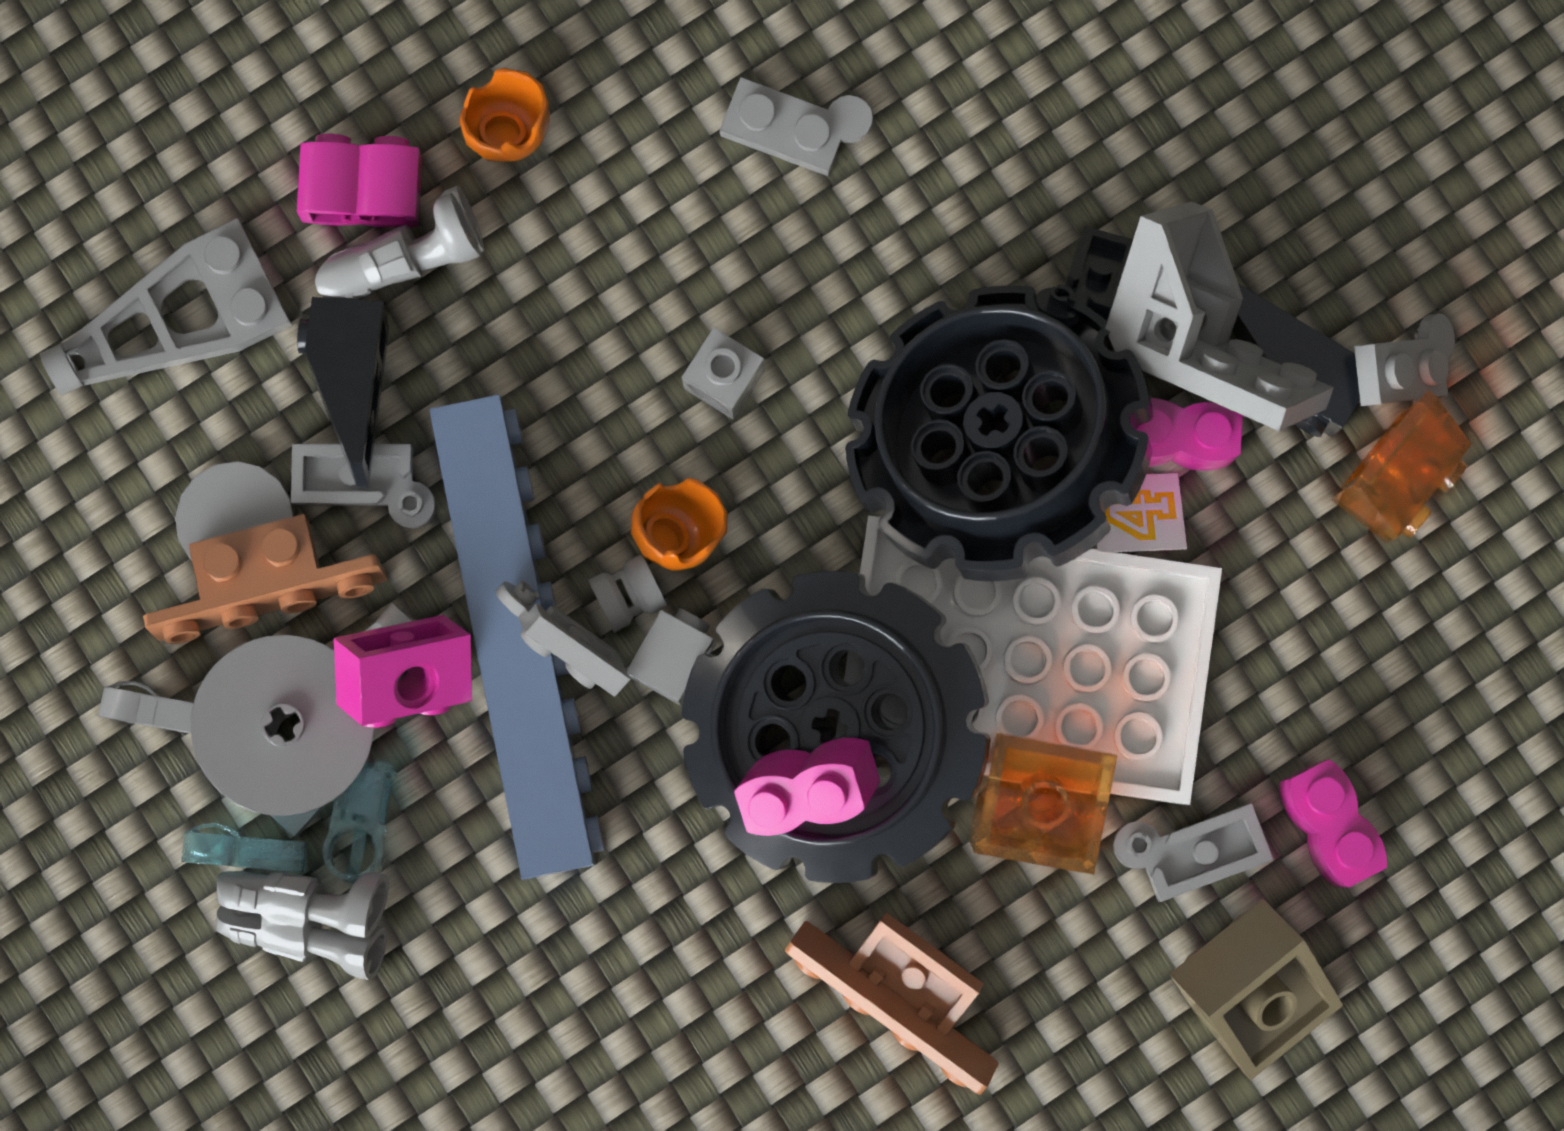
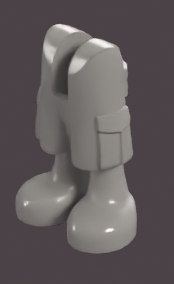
M459 186L447 189L435 201L433 214L436 225L427 234L415 238L410 228L405 224L373 240L332 254L322 264L316 274L315 284L319 294L323 298L360 300L373 294L374 290L421 277V271L450 263H464L480 257L481 252L485 250L482 235L472 208Z
M225 871L219 873L217 877V901L221 906L217 910L216 931L230 938L235 943H242L253 947L261 946L263 950L301 962L307 961L312 954H316L339 964L346 973L356 978L371 980L377 975L381 967L386 949V929L377 925L386 906L389 880L385 874L370 871L361 875L348 893L325 895L323 894L322 884L318 882L317 878L287 875L286 872L268 875L245 871ZM322 924L337 928L340 931L322 929Z

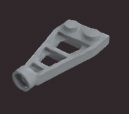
M237 218L182 245L74 336L40 353V358L53 385L59 394L63 396L83 385L239 352L292 326L241 222ZM199 280L205 284L218 310L216 323L208 329L186 334L170 330L162 316V305L165 299L186 281ZM137 313L147 314L158 336L157 344L153 348L127 357L116 355L109 342L110 332ZM77 354L84 359L85 367L83 370L78 371L72 356Z

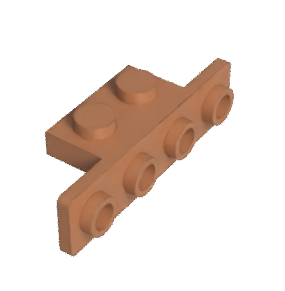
M305 514L188 544L200 600L143 615L145 628L158 641L165 640L168 644H180L198 638L201 635V630L220 625L228 629L246 627L256 623L259 619L258 615L281 610V612L288 614L303 612L313 608L316 605V600L339 594L341 598L360 597L372 592L374 585L386 582L387 577L385 569L376 555H368L320 568L310 522Z
M887 912L854 955L810 922H803L786 946L785 952L794 958L796 965L805 974L816 979H822L843 995L850 1007L861 1014L874 1017L890 1029L896 1040L904 1047L913 1051H920L939 1065L944 1075L956 1085L968 1087L979 1095L985 1091L999 1065L998 1061L953 1028L979 994L984 985L983 982Z

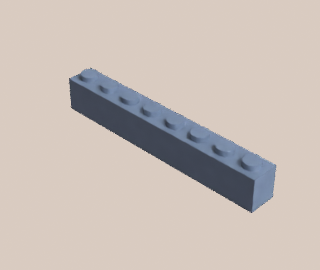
M500 395L430 408L433 432L521 879L527 880L595 866L597 864L594 853L604 851V842L598 816L587 817L583 793L593 792L586 756L575 758L571 735L581 733L575 699L569 698L564 700L559 676L569 674L565 667L566 662L553 653H550L548 657H543L531 649L520 636L523 628L519 618L499 600L495 592L504 581L517 586L519 581L523 580L533 588L530 591L531 593L533 591L538 593L539 598L534 601L535 604H540L545 612L550 606L557 608L551 581L540 583L536 560L546 558V552L539 523L533 525L528 523L525 502L534 501L535 497L528 466L517 467L513 445L523 443L517 409L506 410L505 403Z

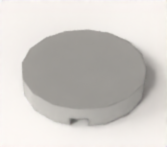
M239 461L216 464L195 476L181 494L175 516L178 541L188 558L192 561L188 544L294 517L295 509L291 503V497L282 483L260 466Z

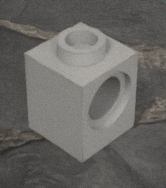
M713 327L682 376L684 389L734 420L765 371L764 358Z
M681 608L678 609L674 617L661 610L627 669L629 677L682 706L688 678L696 658L700 654H711L716 646L714 639L706 635L710 625Z

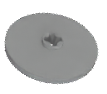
M274 635L254 639L238 646L223 656L202 681L191 713L193 749L201 769L211 784L222 795L240 807L252 812L272 816H291L307 813L323 807L340 796L361 772L370 752L374 732L373 727L361 726L336 704L334 650L315 640L292 635ZM281 709L285 716H292L294 714L298 716L300 723L293 727L295 738L291 741L284 742L280 735L269 737L266 733L265 728L273 723L271 716L273 711Z

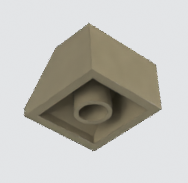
M1261 899L1248 911L1236 917L1227 928L1201 949L1190 954L1180 966L1169 974L1190 1007L1250 1081L1343 1006L1305 940L1264 899Z

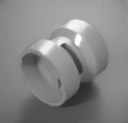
M642 554L625 561L623 569L614 574L603 572L588 579L614 633L629 626L633 617L642 612L654 614L668 607ZM621 581L634 605L628 608L617 585Z

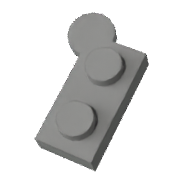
M740 77L721 125L720 136L829 176L840 143H855L865 138L871 130L873 116L869 105L858 96L846 95L839 97L832 102L827 110Z
M1438 313L1425 316L1417 329L1418 333H1415V340L1354 346L1361 406L1448 395L1446 379L1449 366L1447 359L1453 353L1455 334L1450 320L1444 314Z
M292 444L291 503L294 506H388L389 514L393 520L403 528L408 529L422 528L428 524L435 515L436 510L435 497L430 489L422 483L413 481L414 448L411 444H374L369 488L356 487L340 444Z
M520 580L517 586L504 581L495 590L499 600L519 618L523 628L520 636L525 643L543 657H548L550 653H553L566 662L565 667L568 672L585 687L592 689L597 684L615 697L631 680L618 651L556 607L550 606L545 612L540 604L534 603L539 598L536 591L531 593L530 591L533 588L525 581Z
M1252 803L1161 837L1157 830L1148 823L1140 821L1127 823L1118 830L1113 842L1114 854L1120 863L1132 869H1146L1158 902L1168 900L1273 860Z

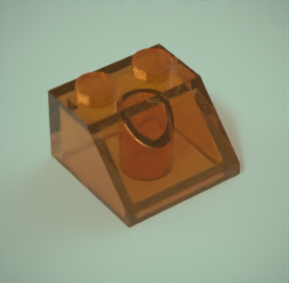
M1427 390L1400 412L1331 500L1386 544L1398 538L1401 534L1410 539L1431 514L1432 511L1424 504L1436 489L1439 488L1446 493L1467 469L1468 465L1461 458L1472 444L1438 397Z
M996 732L986 770L978 790L969 841L974 853L1094 875L1118 757L1117 754Z

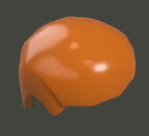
M501 68L495 70L492 79L486 85L480 88L471 87L464 101V108L461 110L459 119L466 145L490 162L519 161L534 153L542 144L550 123L549 102L543 84L526 71Z
M690 477L679 484L670 486L658 483L647 491L636 504L631 514V535L646 560L669 570H686L702 564L727 533L728 512L718 493L698 479Z

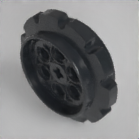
M992 286L974 289L969 293L968 304L961 309H950L944 301H938L912 316L890 335V341L895 349L893 356L886 361L873 359L868 362L854 389L848 409V417L857 431L863 433L856 440L847 443L845 447L846 460L853 486L863 506L870 513L885 510V513L879 519V527L885 537L902 553L930 569H936L944 560L954 558L955 565L961 576L967 580L1008 581L1021 579L1029 574V564L1037 557H1047L1054 566L1058 567L1088 551L1111 530L1105 515L1106 509L1114 504L1129 506L1133 503L1146 477L1152 455V446L1148 435L1136 429L1153 418L1152 402L1145 378L1135 355L1128 349L1119 352L1111 351L1113 346L1108 336L1110 331L1105 329L1107 321L1091 308L1073 299L1069 307L1080 313V319L1076 324L1067 327L1053 317L1037 310L1035 302L1037 295L1032 287ZM1060 296V298L1068 299L1067 296ZM1007 370L1019 371L1018 375L1009 382H995L996 378ZM953 394L964 395L957 405L940 407L948 396ZM1062 400L1067 402L1064 408L1057 413H1041L1045 405L1052 401ZM955 449V453L947 461L938 464L931 463L932 458L939 451ZM1042 457H1059L1056 464L1049 469H1032L1035 462ZM990 480L1002 481L1001 486L996 492L990 495L977 494L978 489L984 483Z
M821 571L797 575L792 581V594L786 600L780 598L775 590L765 588L749 596L728 613L717 625L716 632L722 638L723 649L718 656L712 654L698 655L691 669L683 699L682 717L685 720L695 722L700 731L697 741L686 745L683 753L690 780L702 806L705 809L723 806L729 811L731 820L725 829V836L745 854L773 870L786 867L791 858L796 857L805 866V877L809 881L846 883L867 880L877 875V863L882 854L888 855L897 866L903 867L928 853L955 828V820L948 812L950 800L958 798L967 801L976 796L986 770L991 738L989 734L977 731L972 724L974 712L987 707L989 698L982 672L969 645L966 643H956L949 647L942 642L940 632L946 624V617L922 596L897 583H886L877 595L872 596L866 590V579L861 573ZM851 650L860 655L865 665L861 680L854 685L846 683L840 677L838 671L841 657ZM791 666H796L802 670L807 683L804 693L796 700L789 698L781 686L782 675ZM890 694L899 696L907 707L906 720L897 729L887 726L880 716L881 703ZM840 712L839 722L847 726L846 735L836 736L833 740L840 738L869 741L872 754L882 755L890 764L891 775L886 785L877 787L865 809L849 820L833 824H818L805 820L801 825L789 832L770 836L751 834L746 831L734 791L753 764L760 758L770 754L766 746L765 737L767 731L775 724L782 726L790 736L789 750H801L811 753L818 746L831 741L832 730L824 727V720L826 717L836 716Z

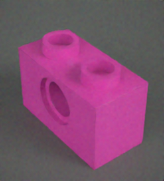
M445 615L334 638L336 704L361 726L385 727L393 724L396 718L418 713L438 715L447 712L450 706L472 701L471 635ZM409 669L406 676L399 681L400 676Z

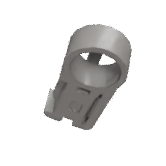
M119 681L104 687L98 717L191 734L193 703L160 697L151 687L136 681ZM122 685H137L147 689L152 695L116 688Z

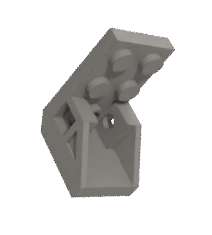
M1191 201L1140 216L1105 328L1110 331L1108 336L1115 352L1125 349L1131 350L1142 371L1277 431H1281L1326 410L1334 387L1316 380L1317 374L1308 367L1290 362H1285L1281 365L1263 357L1264 351L1257 345L1242 340L1229 341L1243 296L1212 209ZM1206 314V325L1204 326V328L1200 329L1204 316Z

